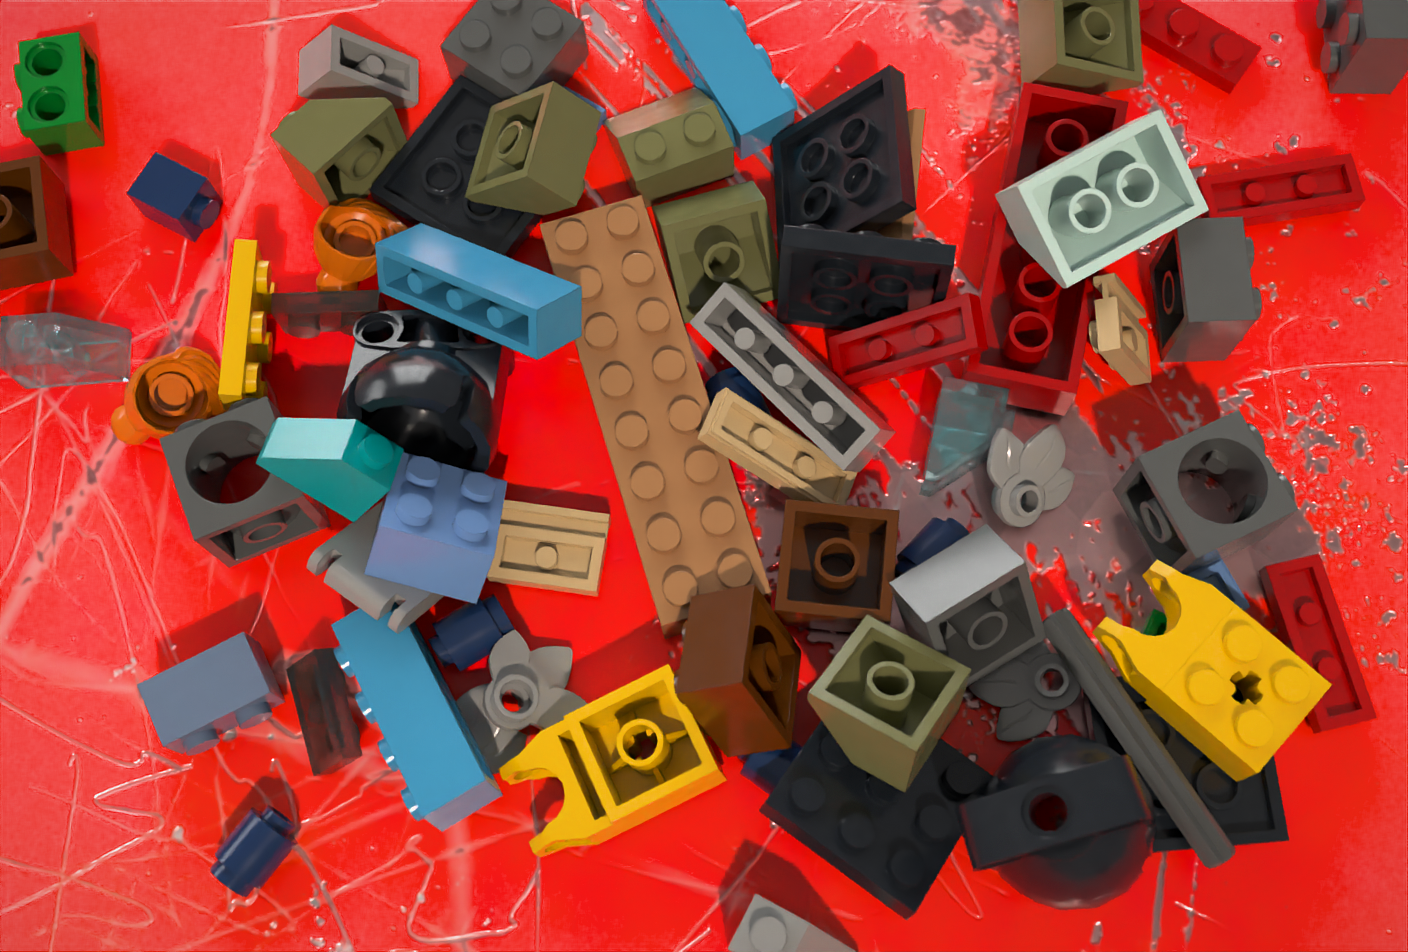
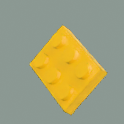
M235 239L218 389L219 398L226 412L237 401L246 398L260 399L265 396L268 397L267 382L261 381L262 363L270 364L272 359L273 336L272 332L266 331L267 314L276 313L278 291L277 283L271 282V262L263 261L257 240Z

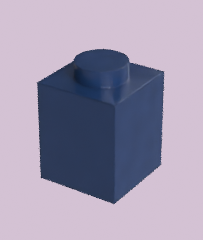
M157 152L154 153L126 193L145 217L193 242L197 241L204 229H208L213 225L219 214V207L223 203L208 178Z

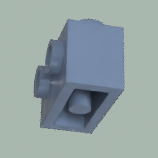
M241 632L137 684L162 746L180 754L186 752L188 756L205 752L216 746L220 742L219 735L237 726L241 729H246L266 721L273 715L272 708L286 702L260 643L245 632Z

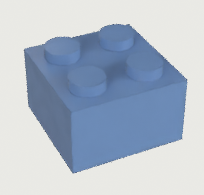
M403 452L391 489L384 496L364 574L476 604L495 555L507 481L493 478L480 472H472L436 462L427 457H419Z

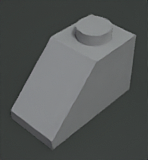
M332 24L299 50L298 96L309 100L385 97L393 104L394 109L413 108L418 104L419 60Z
M756 893L727 948L731 952H857L811 923Z

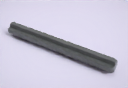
M1063 608L1045 618L1042 623L1046 637L1126 753L1131 755L1133 763L1204 866L1209 869L1215 868L1231 859L1236 853L1235 847L1070 610Z

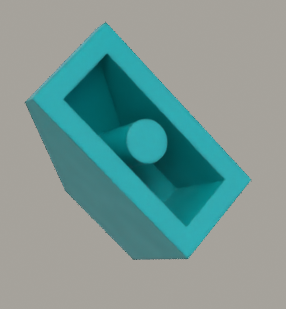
M278 417L270 428L256 464L352 522H355L390 491L404 449L357 419Z

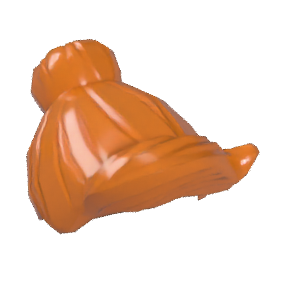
M362 198L346 199L338 203V205H331L325 208L313 229V249L322 267L316 279L317 291L332 302H349L356 295L358 282L377 273L375 243L409 228L383 206Z
M188 346L180 347L173 353L155 357L135 370L125 387L124 405L116 408L112 414L110 422L113 433L125 444L140 445L150 436L160 439L175 433V429L187 421L194 419L207 420L210 417L225 413L226 411L218 395L220 368L209 354L198 348Z

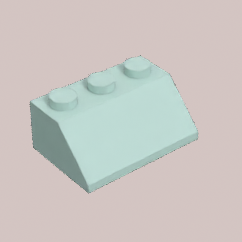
M1161 109L1128 122L994 194L1018 243L1062 288H1068L1209 210Z

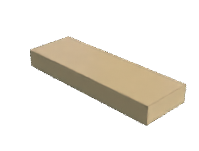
M724 388L716 393L697 438L794 500L846 505L857 472L843 471L818 446L728 388Z

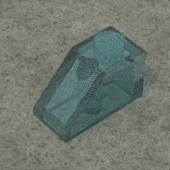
M56 312L1 316L0 369L25 389L127 382L130 380L132 332L128 328Z
M944 376L937 396L919 495L930 497L987 461L990 445L998 428H1005L1012 432L1015 409L1006 408L1009 389Z

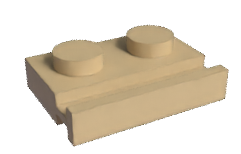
M1116 273L1093 277V285L1103 295V299L1095 300L1096 320L1089 323V337L1094 352L1100 353L1108 362L1111 370H1116L1130 386L1152 382L1148 332L1138 320L1146 318V310Z
M504 500L495 555L487 574L488 580L491 582L598 597L607 548L608 531L611 525L610 514Z

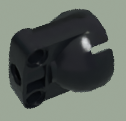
M423 310L371 312L358 319L353 326L355 344L337 410V419H357L403 448L405 453L427 457L436 462L484 474L497 453L507 380L515 368L512 349Z
M1073 734L1040 737L1011 752L989 780L984 797L954 808L973 871L996 870L999 876L1020 894L1032 899L1034 902L1058 910L1098 908L1127 893L1144 872L1142 866L1146 858L1152 855L1158 832L1153 797L1134 767L1131 755L1120 756L1113 749L1100 744L1098 741ZM1048 797H1060L1067 806L1068 815L1066 822L1061 828L1046 832L1040 828L1037 822V808Z

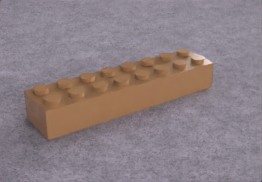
M642 195L539 224L554 276L582 286V336L575 339L574 343L664 639L682 634L683 624L688 619L691 596L755 584L771 606L772 592L729 460L726 456L697 439L711 405Z

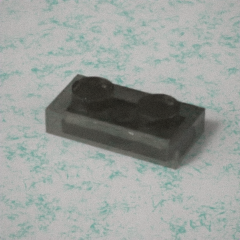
M379 290L272 293L271 297L272 316L284 333H289L298 338H314L319 336L320 332H342L353 336V326L362 316L371 312L390 311Z
M334 647L314 649L286 669L314 777L333 774L363 756L360 747V732L357 724L353 721L345 691V676L339 668L333 651Z

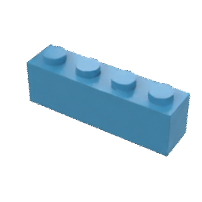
M643 0V8L692 85L699 88L715 103L733 142L734 151L740 160L772 145L773 137L794 125L795 111L798 110L796 98L788 84L785 82L779 84L771 72L772 64L764 47L759 43L754 45L746 34L745 20L735 5L729 7L725 0Z
M423 223L375 243L378 290L383 294L536 360L582 336V286Z
M394 602L392 609L378 621L359 608L331 625L340 643L339 646L333 648L335 657L347 676L350 678L355 676L362 691L355 694L356 701L367 720L371 724L377 722L384 738L377 742L379 750L388 766L394 772L400 770L408 786L401 790V796L409 812L416 821L419 822L425 819L442 832L501 797L503 793L416 622L414 621L401 633L397 634L388 628V622L392 613L400 606L396 602Z

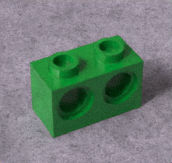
M80 32L18 42L20 63L14 65V75L18 88L22 93V107L17 109V122L23 136L30 138L45 156L105 146L98 58Z

